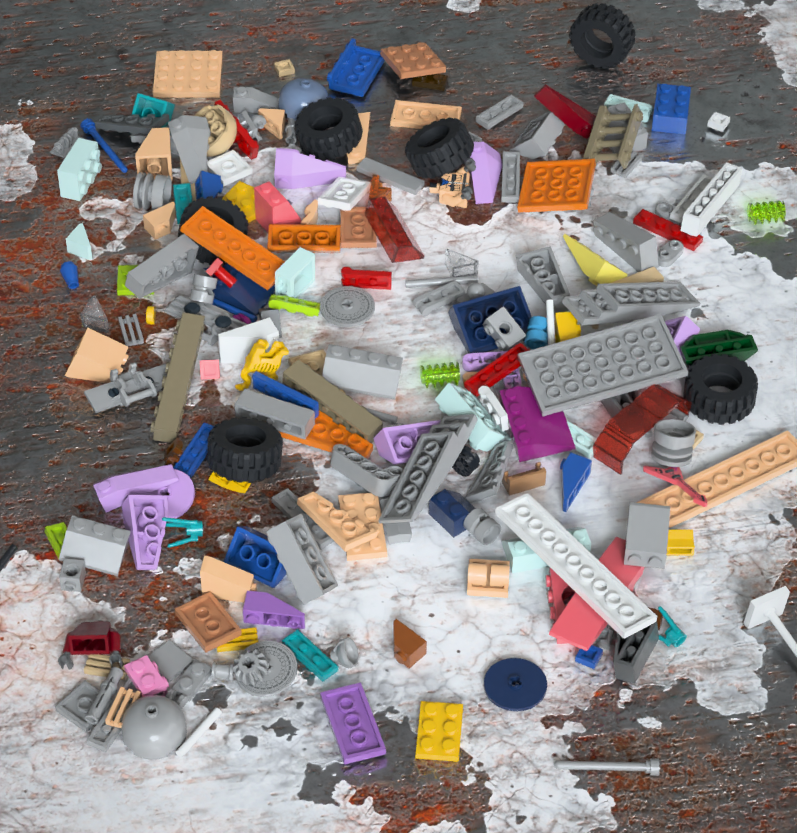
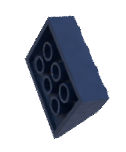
M225 263L222 267L236 278L237 281L229 288L214 275L213 278L218 279L216 289L213 290L214 298L257 316L259 309H263L269 302L270 296L275 295V284L267 291L243 273Z
M520 286L452 305L448 314L457 335L468 353H483L499 349L494 338L485 332L483 323L503 306L525 334L528 332V324L532 316ZM499 328L501 333L507 334L505 329Z

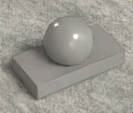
M473 283L468 287L466 294L456 299V304L493 294L495 291L484 283Z

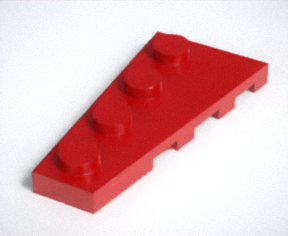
M221 100L215 102L214 106L220 105L230 112L229 107L224 105ZM233 116L237 124V135L234 143L237 142L239 149L251 160L257 158L259 149L257 141L251 138L247 129L242 127L236 116Z

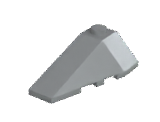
M182 115L169 121L168 124L189 183L193 184L196 182L201 171L207 172L208 138L211 135V131L206 117Z

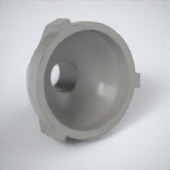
M351 638L340 639L330 652L331 660L348 669L357 666L359 654L355 642Z

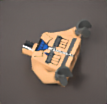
M473 158L467 159L464 163L466 167L463 166L454 173L444 174L441 177L440 183L430 182V193H438L441 204L467 208V201L471 199V194H473L469 186L470 173L468 171L473 172L476 170Z

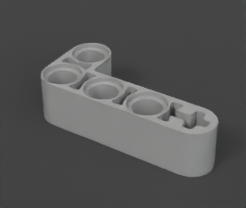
M336 444L333 446L330 461L332 468L375 496L384 497L392 494L404 470L402 467L389 466L382 469L346 445Z

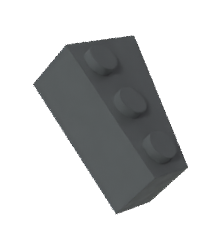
M657 622L625 639L617 633L613 660L616 679L636 683L659 640Z

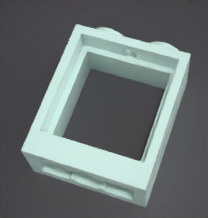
M300 247L275 271L276 295L298 298L315 281L314 253Z

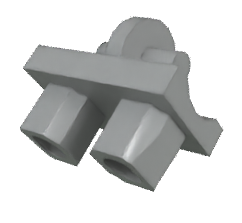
M246 110L243 111V118L239 120V123L243 128L247 129L252 139L256 137L259 142L262 140V137L257 129L264 128L266 119L262 115H255L251 120Z

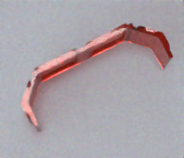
M651 385L635 398L630 405L623 408L608 421L593 445V457L621 475L623 462L634 443L675 408L689 417L691 402L664 385Z

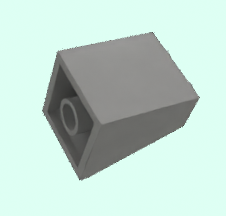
M630 502L624 565L665 569L670 506Z

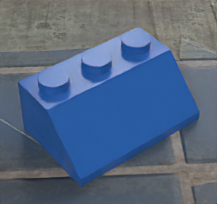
M237 526L223 562L254 575L255 580L275 588L285 577L286 570L283 564L279 562L277 552L274 546L269 543L268 536L248 526Z

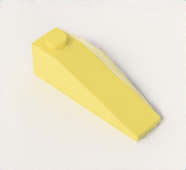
M564 233V240L583 273L589 277V282L597 286L598 284L612 283L628 276L627 273Z

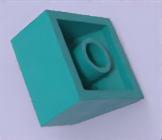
M138 93L132 114H139V117H147L148 114L162 117V114H169V121H171L175 104ZM168 122L165 123V124H164L162 127H160V128H166V126L168 125Z

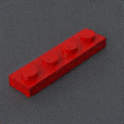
M642 209L633 219V224L670 241L678 240L685 248L695 251L703 242L704 236L698 235L696 237L681 231L680 225L645 209Z
M521 343L517 344L466 380L464 388L478 397L480 395L478 390L481 386H488L490 388L519 368L521 364L518 354L529 351V349Z

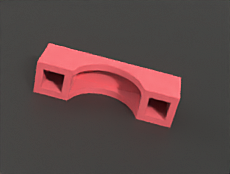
M549 568V575L545 576L546 587H550L547 596L548 603H552L550 619H554L553 627L566 607L564 600L574 595L575 591L555 571ZM556 638L557 644L567 643Z

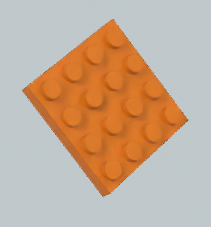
M595 159L527 162L517 206L518 213L588 209L596 166Z

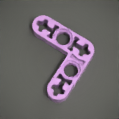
M507 351L466 354L462 360V367L468 372H478L490 364L486 363L485 360L495 361ZM519 368L513 371L514 375H507L502 379L504 389L512 388L510 385L512 382H514V387L521 386Z

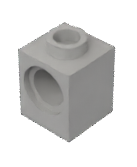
M64 558L59 576L61 590L69 592L82 591L86 575L84 560Z

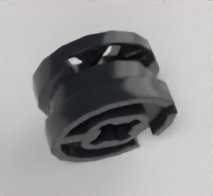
M468 446L463 447L452 466L459 475L464 477L470 476L480 466L479 456L477 453H472V448Z

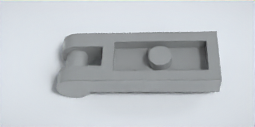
M455 280L416 297L413 300V305L420 309L419 311L423 316H427L431 311L456 301V299L465 294V290Z

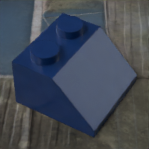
M444 489L432 496L429 500V515L453 538L466 531L463 526L464 520L476 508L460 493Z

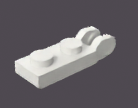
M481 386L478 390L481 405L486 408L488 414H492L495 425H499L502 431L508 430L507 413L489 387Z

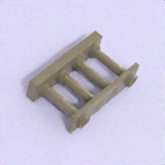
M634 104L632 113L611 114L606 106H599L583 159H595L596 164L599 161L619 160L623 169H626L628 162L631 160V152L640 123L643 120V112L638 104ZM629 120L628 126L609 127L611 121ZM625 133L623 140L604 141L607 134ZM603 147H621L619 153L600 154Z

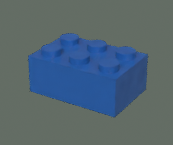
M657 84L652 131L686 134L691 87Z

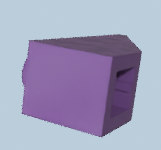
M247 590L243 606L244 623L305 629V614L267 592Z

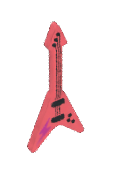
M643 466V472L678 485L693 498L694 503L707 507L705 495H700L683 480L680 467L662 469Z

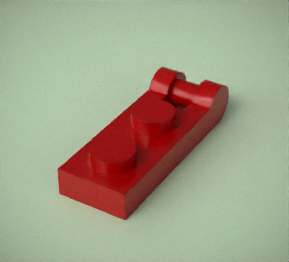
M343 267L341 269L342 286L391 290L392 272L353 270L350 267Z

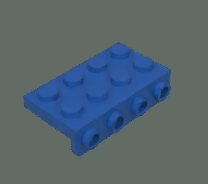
M352 38L346 44L344 52H341L339 60L334 63L332 71L327 75L329 89L363 97L385 61L380 55L381 51L356 46V39Z

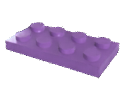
M361 682L320 692V698L344 765L386 754L384 742Z

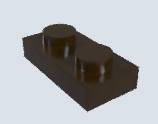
M431 74L413 77L412 86L445 91L448 75Z

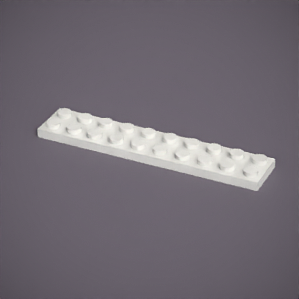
M528 493L495 509V514L622 638L625 639L656 622L657 615Z

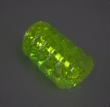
M779 200L775 203L769 201L768 204L762 202L761 205L759 202H756L754 205L749 203L747 206L748 221L753 220L754 225H756L757 220L764 224V219H767L768 224H770L771 218L774 219L775 223L778 222V218H781V221L784 222L786 216L784 201L782 203Z
M449 362L448 367L445 363H442L441 368L438 364H434L433 369L431 365H427L426 370L423 365H420L421 383L425 385L426 389L429 387V383H432L433 387L436 388L437 382L443 387L444 381L448 384L454 380L455 384L458 385L460 380L459 363L456 362V366H454L453 362Z

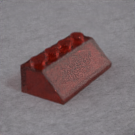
M386 197L370 198L364 215L391 262L424 259L423 252L398 209Z

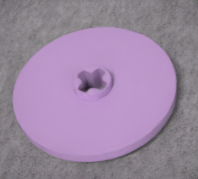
M176 469L174 471L178 481L147 494L167 496L168 518L182 516L191 507L195 498V487L192 480L187 474Z

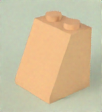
M169 127L151 129L135 154L137 175L139 172H144L146 175L151 173L154 179L157 174L167 175L173 181Z
M87 328L74 352L65 376L110 383L111 370L117 369L118 375H121L123 371L121 364L125 365L129 356L126 354L128 346Z

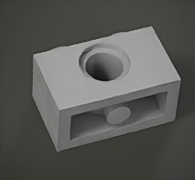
M504 306L489 316L483 323L485 332L494 338L497 347L503 351H509L526 337V334ZM499 328L505 329L507 334L501 333Z

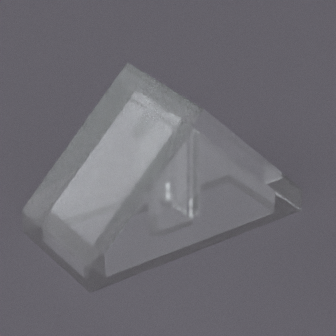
M450 249L445 250V265L450 277L478 275V260Z
M92 296L80 313L82 327L108 333V319L96 296Z

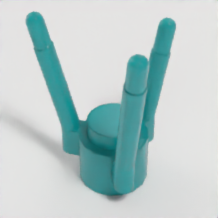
M162 518V521H166L165 527L186 528V535H190L189 538L168 544V548L198 541V537H203L202 521Z
M659 606L658 610L670 625L665 632L666 638L659 635V640L668 647L671 644L674 647H678L686 640L687 635L675 624L670 615Z

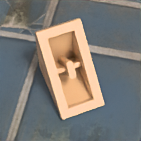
M259 109L258 115H262L266 119L264 127L279 140L282 139L285 127V110Z

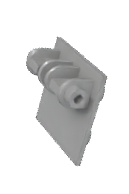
M71 127L54 144L50 153L65 159L77 139L85 138L78 136V129L76 127Z

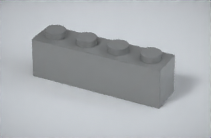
M244 389L235 403V416L237 418H257L259 421L263 420L269 425L272 424L280 432L298 438L306 439L315 425V411L260 394L256 391Z

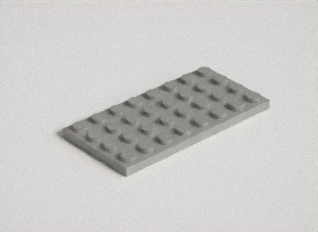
M661 314L518 354L519 362L542 417L688 376L686 365Z

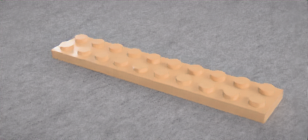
M787 430L685 479L684 481L700 495H705L707 507L694 503L693 498L678 485H672L636 503L670 506L669 528L797 467V439Z

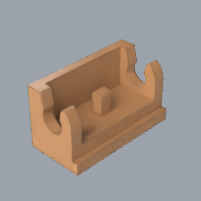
M537 462L533 470L508 476V471H506L503 475L502 484L509 496L544 486L546 482V469L544 467L541 468V462Z

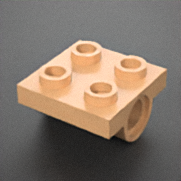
M469 559L467 595L508 598L510 561Z

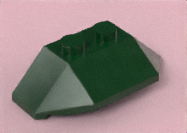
M728 329L692 335L680 347L685 363L689 366L693 365L698 359L701 360L704 356L710 357L712 354H718V356L727 354L728 357L735 356L740 361H746L758 352L752 335H745Z

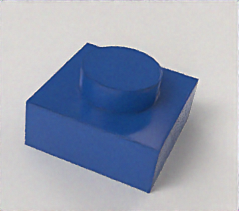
M591 645L588 651L580 648L575 657V662L595 669L603 655V649Z

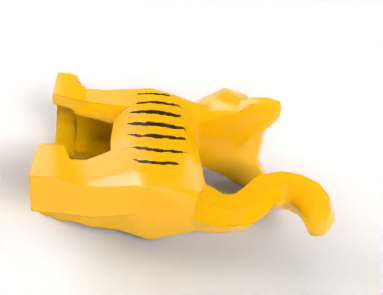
M259 339L254 343L250 353L245 358V364L240 376L244 382L236 384L235 388L239 391L249 388L251 377L248 373L250 372L255 373L257 371L277 381L278 375L276 372L281 365V359L289 353L283 342L274 341L269 352H265V349L269 347L267 340Z

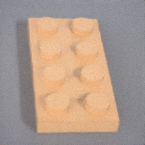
M372 493L338 495L340 510L346 511L348 517L356 521L358 519L362 521L364 527L369 530L373 528L378 531L377 538L347 550V561L387 557L383 523L378 521L381 516L378 496Z

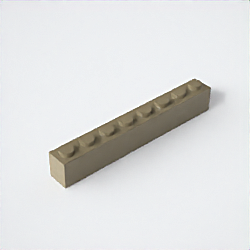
M183 313L181 320H177L176 330L178 333H174L173 336L174 348H170L169 353L171 361L166 364L165 373H167V377L163 376L162 388L164 389L159 392L158 396L160 405L155 407L154 417H156V421L152 420L150 431L154 432L153 440L172 443L178 438L204 332L205 316Z

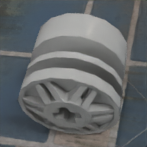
M139 172L133 189L134 207L138 209L143 207V209L148 210L151 205L152 210H155L170 203L172 193L171 177L157 174L154 179L151 173L146 175L144 172Z
M663 419L655 424V441L653 442L651 452L653 460L669 467H683L690 464L693 453L692 445L694 444L696 434L695 427L679 419Z

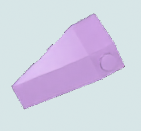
M128 495L122 504L125 529L131 531L129 544L136 570H156L161 553L162 540L165 535L166 521H162V518L169 517L167 496Z

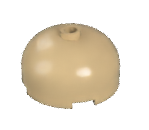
M205 106L195 116L206 117L208 120L211 135L208 138L209 150H207V157H215L225 153L232 146L237 135V124L233 115L222 106Z

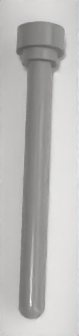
M650 758L646 762L556 761L554 763L556 769L646 771V773H650V776H659V758Z

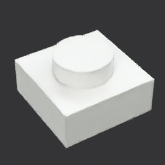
M714 112L708 120L707 127L723 132L730 123V117Z

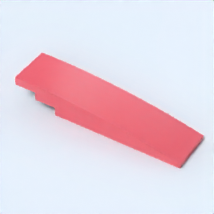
M616 536L599 558V561L632 592L635 583L643 574L644 567L624 565L625 540ZM575 592L553 625L549 635L588 651L608 623Z

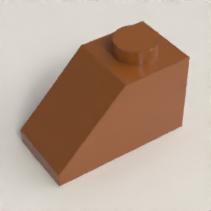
M395 619L393 621L394 657L397 662L404 664L410 669L426 655L427 641Z

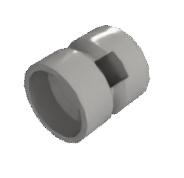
M194 274L192 284L195 287L191 289L189 299L213 304L215 296L213 290L216 289L218 279Z
M482 508L472 510L463 523L464 528L474 535L482 545L492 543L501 532V526L493 518H490Z

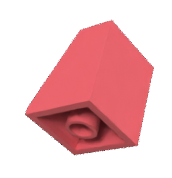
M270 181L254 187L255 217L257 222L267 232L269 231V224H301L302 220L288 200Z

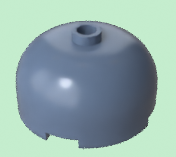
M308 78L293 79L282 87L279 94L278 109L285 110L288 118L296 120L304 107H308L310 103H315L319 99L324 100L329 95L325 87L315 80Z

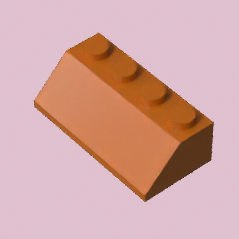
M269 224L267 250L276 253H295L301 247L312 253H340L341 225Z

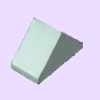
M80 223L66 238L67 252L91 260V245L84 225Z

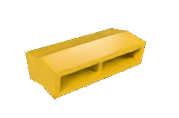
M669 530L667 555H694L693 530Z

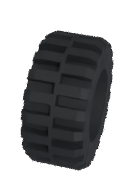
M596 3L585 7L581 11L569 32L571 46H574L573 50L576 54L578 53L581 60L584 59L587 64H592L596 68H613L624 61L635 43L636 34L632 21H629V17L624 15L622 10H617L613 5L607 6L605 3L598 5ZM592 29H598L606 33L612 40V43L599 39Z
M328 97L324 100L319 99L315 103H310L308 107L302 109V113L298 114L294 125L302 151L307 156L313 155L315 159L322 161L327 159L335 160L337 157L341 158L344 154L352 152L353 148H356L363 133L355 106L349 101L337 97L335 99Z
M443 118L439 121L431 122V124L425 125L421 130L415 132L416 134L412 135L410 141L406 143L405 154L418 176L425 179H434L435 177L449 174L464 164L472 155L474 142L462 121L456 118Z
M208 196L207 199L202 197L197 199V202L192 201L183 210L178 237L184 234L180 231L181 226L202 206L246 236L248 234V220L244 212L240 211V208L236 204L233 205L231 201L222 200L223 198L221 197L213 198V196ZM191 239L199 246L196 255L199 263L204 264L205 262L212 265L219 258Z
M712 354L710 357L704 356L688 368L683 398L690 412L693 415H698L699 419H705L711 424L714 422L719 423V425H724L725 423L733 424L736 420H743L754 409L758 390V378L754 370L750 366L748 367L745 361H740L735 356L728 357L727 354H722V356H718V354ZM722 386L732 391L717 392L710 389L709 387Z
M235 417L231 418V420H223L221 423L216 424L209 432L207 448L208 465L214 473H217L222 478L225 477L229 481L235 480L239 483L263 481L265 478L268 479L275 474L281 466L283 438L272 424L269 425L266 421H259L257 418L248 419L247 417L237 419Z

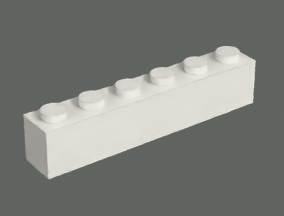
M725 163L684 212L681 231L696 237L700 234L739 186L742 172L741 167Z

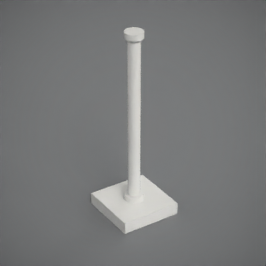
M784 586L751 600L744 620L746 628L750 629L771 620L797 658V643L778 617L783 614L790 594L787 587Z

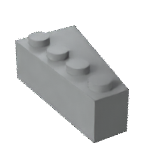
M611 212L593 220L595 236L637 272L651 267H659L656 236Z
M181 235L129 271L125 287L141 299L192 273L199 246L187 235Z
M551 246L516 255L519 273L545 304L546 300H553L554 314L569 311L562 301L565 296H570V293Z

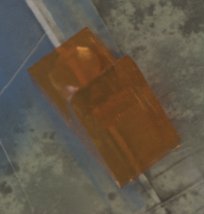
M373 175L369 193V207H376L378 209L391 202L392 189L383 187V183L380 182V175Z

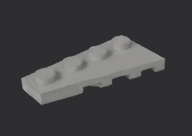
M509 440L497 444L493 448L465 497L469 503L482 501L498 493L513 449V444Z

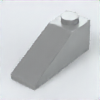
M234 87V113H242L246 110L248 114H258V110L261 108L278 109L279 98L252 87Z

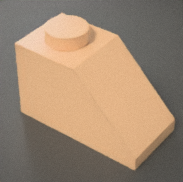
M168 203L143 215L144 229L155 240L171 233L176 218L175 203Z

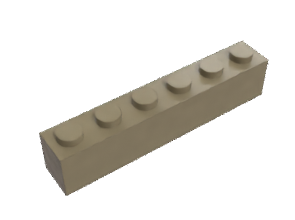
M299 359L283 372V385L317 401L321 412L331 417L336 424L345 426L346 430L350 433H356L370 443L374 442L373 438L383 428V422L380 418L372 415L364 406H360L349 395H345L337 386L329 383L322 375L317 374L309 365L304 364Z

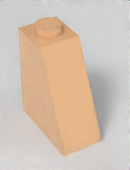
M204 556L200 569L202 595L211 592L216 599L245 602L247 590L257 591V583H254L253 574L210 556Z

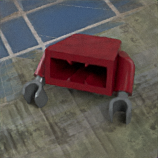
M109 621L82 622L66 635L62 651L64 654L58 658V663L62 669L67 663L68 669L71 670L74 664L70 654L95 655L110 654L111 652L113 653L109 657L111 668L115 662H119L120 668H122L123 661L119 654L121 652L120 634L114 628H111Z

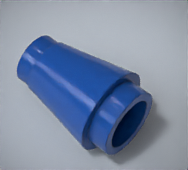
M73 262L63 263L60 273L68 288H77L79 286L78 267Z

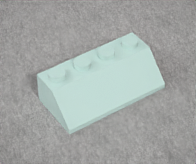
M448 383L435 398L436 402L440 405L439 409L448 416L476 415L478 421L468 438L470 441L469 445L473 449L488 452L497 444L508 440L511 441L512 438L506 431H502L499 425H495L492 415L487 413L486 408L467 389Z
M574 527L566 529L591 552V541L586 528ZM521 538L502 541L507 560L510 561L512 573L549 567Z

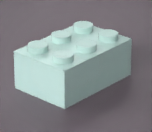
M82 138L77 139L57 170L61 197L81 201L82 197L87 194L89 186L94 183L97 173H100L102 168L99 159L100 150H98V142Z

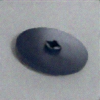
M508 658L496 662L488 669L484 678V690L488 699L499 708L508 711H525L537 706L544 699L547 692V679L541 668L533 662L521 658Z

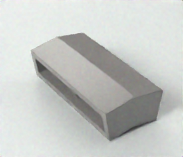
M389 498L380 499L382 512ZM410 522L385 523L390 545L399 542H410L412 536Z

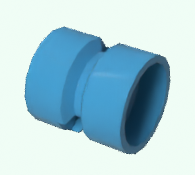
M542 316L530 318L528 332L524 341L528 348L537 349L548 345L547 318Z

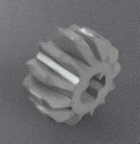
M247 649L244 655L239 653L240 659H234L235 666L233 667L237 680L242 681L246 686L250 682L255 686L257 680L263 682L262 676L268 675L267 669L269 668L266 656L263 653L260 654L256 649L252 653Z

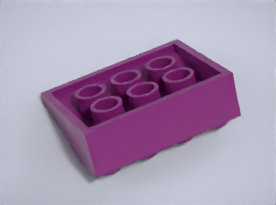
M517 386L499 391L501 405L508 416L509 432L519 463L576 449L564 411L542 417L530 387Z

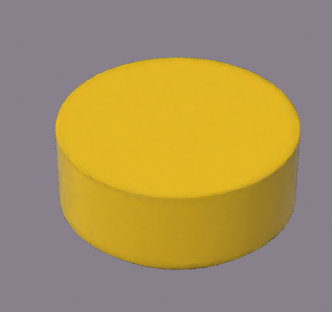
M148 306L146 322L148 325H155V306Z

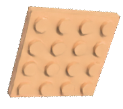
M157 51L153 98H220L222 51Z

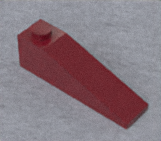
M546 84L534 95L539 102L575 133L585 139L590 137L596 115Z

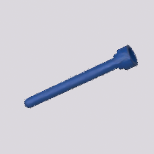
M89 118L83 120L80 125L81 129L85 133L91 134L123 173H126L128 168L96 131L95 123Z

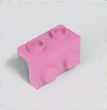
M147 655L124 665L125 672L136 689L141 691L142 697L158 693L165 697L169 687L168 682L164 676H160L156 663L154 661L151 662Z

